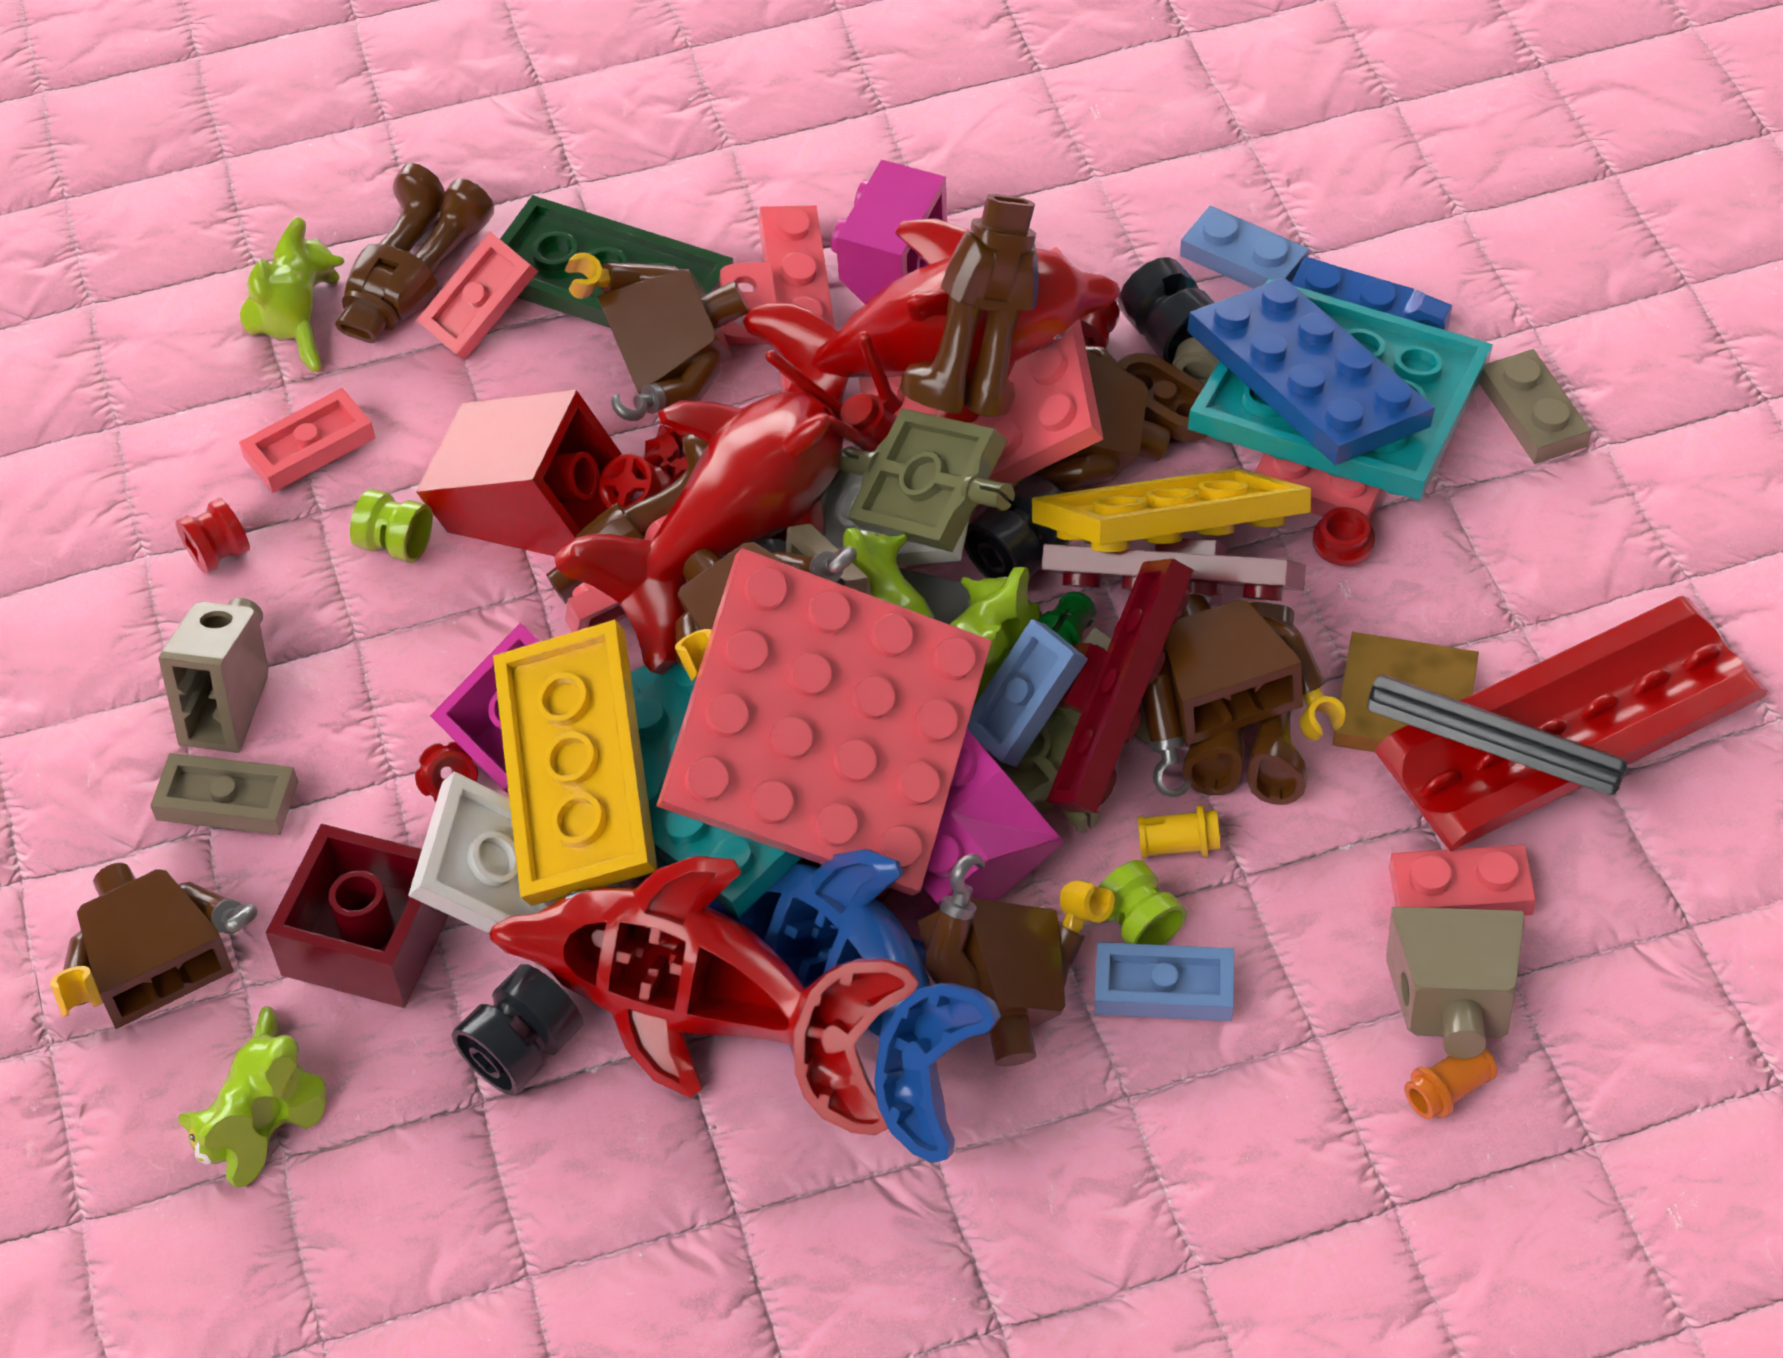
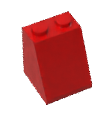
M577 389L461 403L416 493L432 509L433 515L448 533L555 556L560 547L576 538V535L584 527L608 509L602 502L599 494V480L603 470L611 460L623 454Z

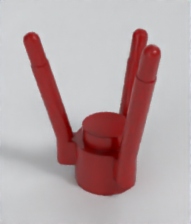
M860 332L858 340L878 395L857 393L850 396L843 404L775 351L770 350L766 353V360L778 369L781 374L801 390L811 393L832 409L836 417L829 416L830 425L828 428L836 434L857 445L861 450L868 452L875 451L878 445L888 436L897 418L894 413L901 408L902 401L891 390L877 350L868 332Z

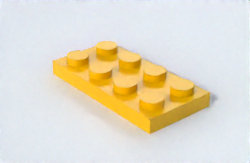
M1231 468L1032 498L1033 523L1056 530L1057 538L1089 541L1091 542V549L1099 552L1125 551L1129 549V541L1139 539L1156 544L1176 543L1182 541L1183 532L1196 530L1197 533L1203 535H1227L1234 532V524L1247 522L1249 525L1256 527H1278L1285 525L1286 516L1311 513V488L1242 468Z
M612 620L493 655L520 898L530 906L560 899L570 891L607 886L654 873L657 870L625 630L616 620Z

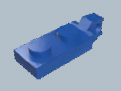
M1306 256L1291 282L1296 287L1446 331L1449 328L1451 304L1407 286Z

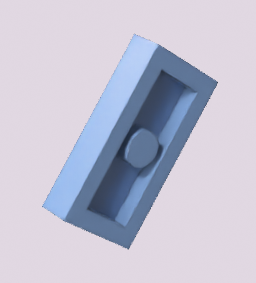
M1211 205L1183 236L1180 244L1181 257L1251 288L1266 284L1268 279L1278 280L1283 277L1291 283L1304 257L1309 255V248Z
M1031 619L972 708L967 729L999 761L1017 767L1088 658L1046 624Z
M1097 942L1094 1015L1232 1021L1234 1003V948Z

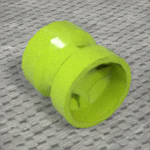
M368 489L361 495L352 513L349 535L351 543L355 547L371 552L378 551L381 548L386 549L394 559L414 563L422 556L430 540L433 527L432 509L427 504L413 500H406L403 503L395 502L394 497L390 493Z
M1143 860L1126 862L1105 877L1098 887L1109 889L1113 892L1115 897L1114 908L1107 920L1118 922L1122 926L1121 937L1126 943L1165 945L1182 928L1187 917V911L1172 893L1159 890V878Z

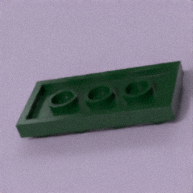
M535 195L530 197L500 238L501 241L538 271L517 298L609 328L610 325L597 297L605 293L601 287L596 286L594 292L584 299L575 298L569 291L573 280L588 279L582 273H567L565 271L573 255L589 253L600 261L601 266L605 263H639L689 269L701 283L706 294L721 287L719 281L720 270L727 265L734 264L732 257Z

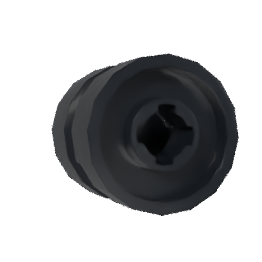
M1170 257L1156 258L1141 266L1125 282L1118 297V307L1122 314L1140 334L1145 336L1149 345L1161 359L1171 365L1180 343L1189 338H1194L1187 331L1190 312L1215 303L1205 291L1199 289L1195 280L1182 265Z
M1029 475L1024 477L1013 486L1015 492L1014 501L1005 499L1011 504L1009 509L1002 511L987 508L968 524L964 548L972 563L986 578L1008 577L1014 567L1028 568L1030 578L1042 568L1044 544L1067 546L1073 541L1057 538L1056 530L1032 522L1033 497L1062 493L1051 482L1040 476Z
M520 964L493 991V1006L480 1004L451 1034L454 1045L470 1067L494 1088L513 1096L544 1066L541 1054L555 1055L584 1025L581 1013L568 994L552 978L529 964Z

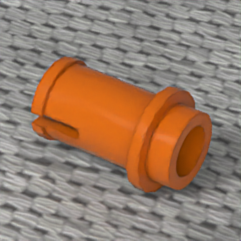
M1486 1048L1480 1055L1470 1059H1458L1448 1056L1431 1068L1419 1066L1411 1073V1080L1405 1084L1404 1091L1409 1104L1422 1118L1427 1120L1434 1116L1446 1118L1453 1112L1454 1103L1482 1084L1495 1079L1498 1070L1492 1055Z

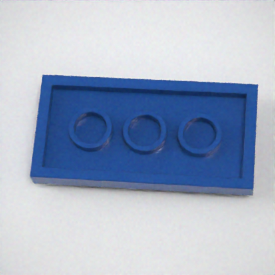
M1284 277L1196 309L1189 314L1187 331L1334 465L1431 427L1435 407Z

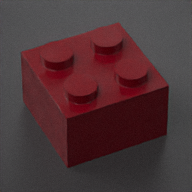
M321 823L265 932L281 976L406 1008L449 916L408 896L422 849Z

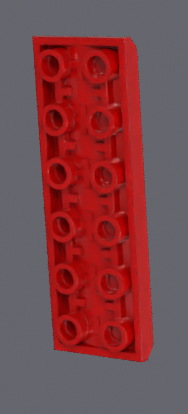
M1678 596L1459 701L1623 758L1627 762L1626 765L1764 698L1768 690L1745 663L1726 646L1716 629L1694 603L1685 596ZM1406 725L1392 732L1377 746L1375 751L1450 852L1583 787L1411 725Z

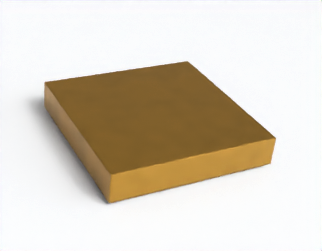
M1352 631L1340 702L1344 705L1346 716L1343 725L1337 731L1334 730L1332 745L1375 752L1377 746L1388 735L1408 725L1371 712L1367 708V700L1378 675H1387L1459 701L1473 694L1479 651Z

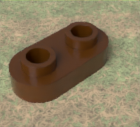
M1130 354L1118 361L1126 372L1144 381L1148 388L1145 420L1168 428L1170 430V438L1178 441L1195 442L1208 437V435L1187 429L1190 409L1205 385L1152 354Z

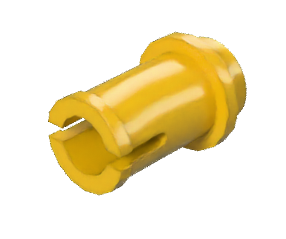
M1196 805V812L1144 817V815L1137 816L1141 859L1148 858V856L1199 851L1201 852V858L1208 857L1209 850L1221 849L1217 810L1204 811L1203 805Z

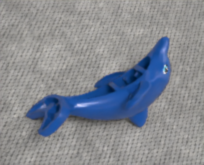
M871 849L835 854L832 861H827L821 866L798 861L740 917L714 899L707 906L708 908L718 911L744 925L769 945L791 968L805 989L832 967L856 959L885 958L905 964L910 968L919 982L915 992L905 1000L894 1004L879 1014L863 1035L879 1044L874 1083L878 1108L890 1133L912 1154L931 1163L947 1160L954 1152L955 1139L947 1122L936 1061L969 1037L991 1031L996 1026L1001 1015L995 1001L977 989L954 983L931 985L924 967L926 950L923 941L909 937L907 931L895 915L876 898L903 875L900 862Z

